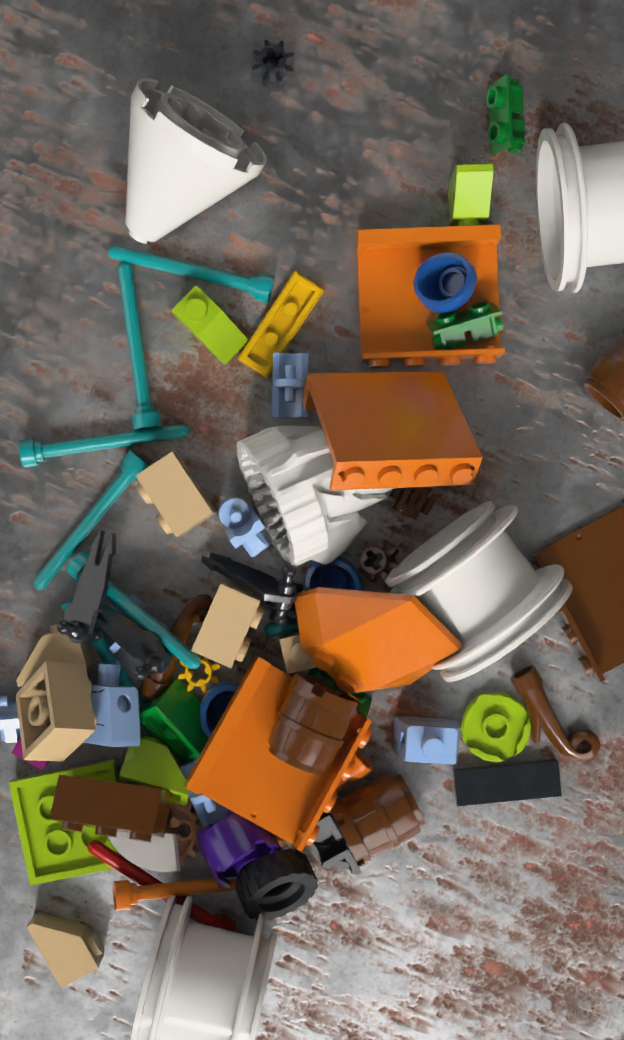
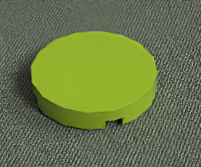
M491 691L479 694L467 704L462 712L460 730L463 741L474 755L485 761L501 762L516 756L523 750L529 740L531 724L525 708L517 699L507 693Z

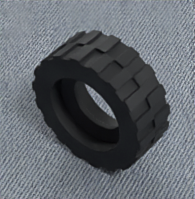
M297 849L274 851L253 861L246 869L244 868L240 872L241 875L237 877V884H235V889L245 914L250 919L258 920L261 913L264 914V919L271 920L295 911L298 907L304 905L315 894V889L318 888V880L307 855Z

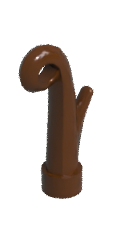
M199 594L190 599L181 610L169 632L184 644L193 622L200 623L205 620L213 602L212 597L208 594ZM173 656V661L165 672L161 674H148L142 681L139 690L150 698H160L171 683L170 680L178 658Z
M534 665L524 667L511 676V682L518 694H521L526 705L531 724L532 742L534 744L539 743L542 728L556 749L568 759L575 762H586L598 754L600 740L590 730L578 731L568 740L542 686L543 679ZM582 740L589 741V746L586 749H577L579 742Z

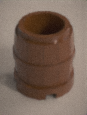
M623 331V336L600 355V359L586 374V381L583 385L597 403L611 415L624 422Z
M295 673L289 686L291 690L275 716L276 720L268 739L270 744L269 751L278 759L295 768L315 775H321L323 770H327L330 767L339 748L342 747L351 719L356 716L362 702L343 690L341 692L331 687V684L304 673Z
M391 773L370 783L366 782L362 784V787L344 798L337 797L331 808V812L359 868L372 862V857L392 848L395 850L401 847L400 844L420 833V828L426 825L421 811L401 774L393 776Z

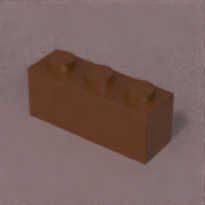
M59 775L50 819L61 822L62 830L82 833L83 826L96 828V835L116 838L117 831L130 833L129 839L151 843L152 836L164 838L172 794L162 788Z

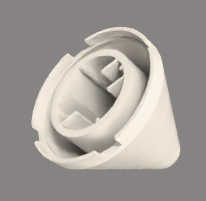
M142 78L137 82L131 94L125 224L129 229V235L144 244L148 241L156 242L260 174L267 162L266 154L258 143L253 142L249 148L241 139L244 130L224 114L199 98L173 85L170 86L167 93L155 90L158 81L152 78Z

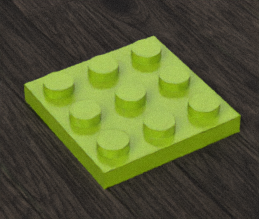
M115 758L16 778L9 782L30 886L114 869L89 853L87 849L90 841L98 840L120 854L108 837L96 835V828L83 826L82 833L62 830V823L50 819L59 775L119 783Z

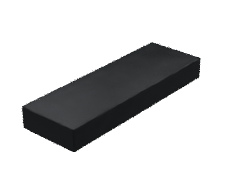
M556 759L453 769L457 807L562 796L559 762Z

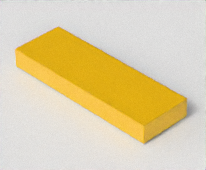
M295 271L237 358L238 361L268 379L273 371V353H285L323 295L324 289Z

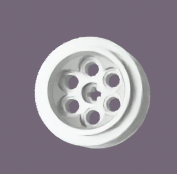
M567 123L560 124L556 133L552 128H545L541 131L536 156V207L540 247L546 276L554 292L562 291L566 285L572 293H577L583 285L586 267L624 263V141L578 146L575 133Z
M487 501L474 507L415 549L385 579L389 587L395 586L390 593L414 595L463 644L457 653L431 667V669L440 670V675L446 682L458 681L473 675L508 654L551 619L567 601L572 592V584L568 579L563 578V566L554 564L535 571L505 532L506 527L517 515L518 507L515 505L505 506L493 512L495 505L492 501Z
M170 895L150 955L130 1040H255L277 934L271 933L270 940L260 938L264 921L263 913L259 914L254 937L190 921V912L193 898L188 896L184 905L176 904L177 896Z

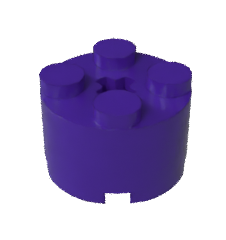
M231 810L226 813L227 817L216 824L203 827L197 833L199 850L218 886L222 888L233 887L230 881L237 879L241 875L240 872L244 868L246 869L253 861L274 851H281V847L273 833Z

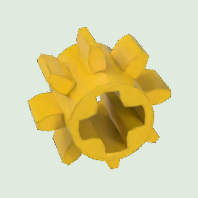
M199 656L201 663L206 665L204 672L208 676L202 675L200 678H196L194 676L195 669H190L180 660L179 663L186 667V669L178 675V679H187L190 683L187 691L190 692L194 686H201L202 692L206 693L209 680L218 684L220 679L213 672L221 667L220 663H213L210 659Z

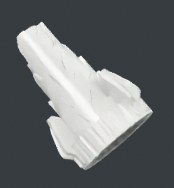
M270 427L240 440L236 444L240 470L254 508L264 524L265 531L274 547L278 550L280 556L292 565L298 566L309 560H314L324 565L332 562L368 527L366 519L360 516L358 511L386 499L385 493L395 489L330 490L329 485L334 462L323 429L320 427Z

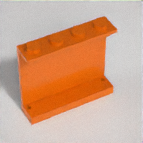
M501 225L358 230L356 243L361 363L369 362V368L390 367V362L404 361L405 367L425 366V360H439V365L441 366L460 365L461 359L474 358L475 364L496 363V358H500L505 354V348H501L500 331H498L497 336L473 342L469 330L464 332L467 345L451 350L439 349L435 351L431 337L437 336V334L434 335L426 323L434 321L435 316L441 313L429 310L420 302L414 291L413 280L417 269L430 257L447 252L460 254L474 265L477 281L471 298L461 307L451 312L457 314L467 311L470 305L482 301L494 303L499 308L497 244L501 240Z
M444 372L307 373L302 404L305 411H317L334 462L329 485L330 490L474 485L483 457Z
M255 656L185 780L184 786L191 792L206 796L293 844L297 850L302 852L305 845H312L320 829L317 823L323 812L328 813L333 807L337 798V793L334 791L340 780L345 781L352 772L355 764L352 758L357 748L362 749L368 742L372 733V729L369 728L372 720L359 714L352 717L342 747L339 748L330 767L327 770H323L321 775L305 772L283 762L270 753L268 739L276 720L275 716L291 690L289 686L293 677L272 666L271 663Z

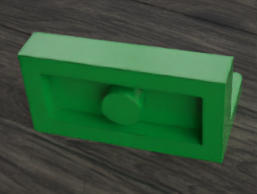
M179 679L173 680L160 698L144 704L139 710V719L168 747L169 751L181 764L197 759L208 741V737L203 732L200 723L201 703L191 692L187 691V687Z

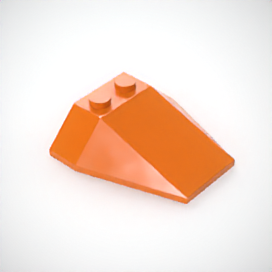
M318 587L298 592L297 601L295 602L302 650L311 657V661L316 667L326 671L336 681V685L349 694L410 685L432 670L431 667L457 653L463 645L414 595Z

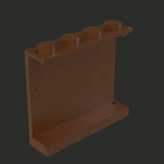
M624 505L528 555L532 562L530 565L535 571L554 564L563 566V578L570 581L573 589L567 601L555 615L559 613L565 626L561 627L565 639L570 646L576 645L581 655L577 661L587 677L592 675L599 682L605 681L604 673L624 663Z

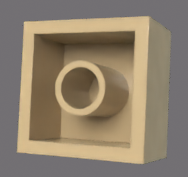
M173 451L136 475L140 484L135 486L137 491L147 504L154 503L160 512L156 519L166 534L174 533L176 537L182 536L217 513V510L181 456Z
M224 580L216 592L191 651L229 668H232L235 660L242 662L252 640L246 636L249 627L257 629L266 608L260 604L262 599L254 596L252 591Z
M45 661L16 693L23 760L64 761L96 730L97 717L92 709L90 696L92 687L91 681L87 677L86 664Z

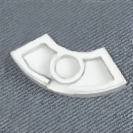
M117 831L116 838L108 837L116 850L137 866L157 872H181L177 836L175 834L165 833L164 838L152 836L151 843L129 839L130 833Z

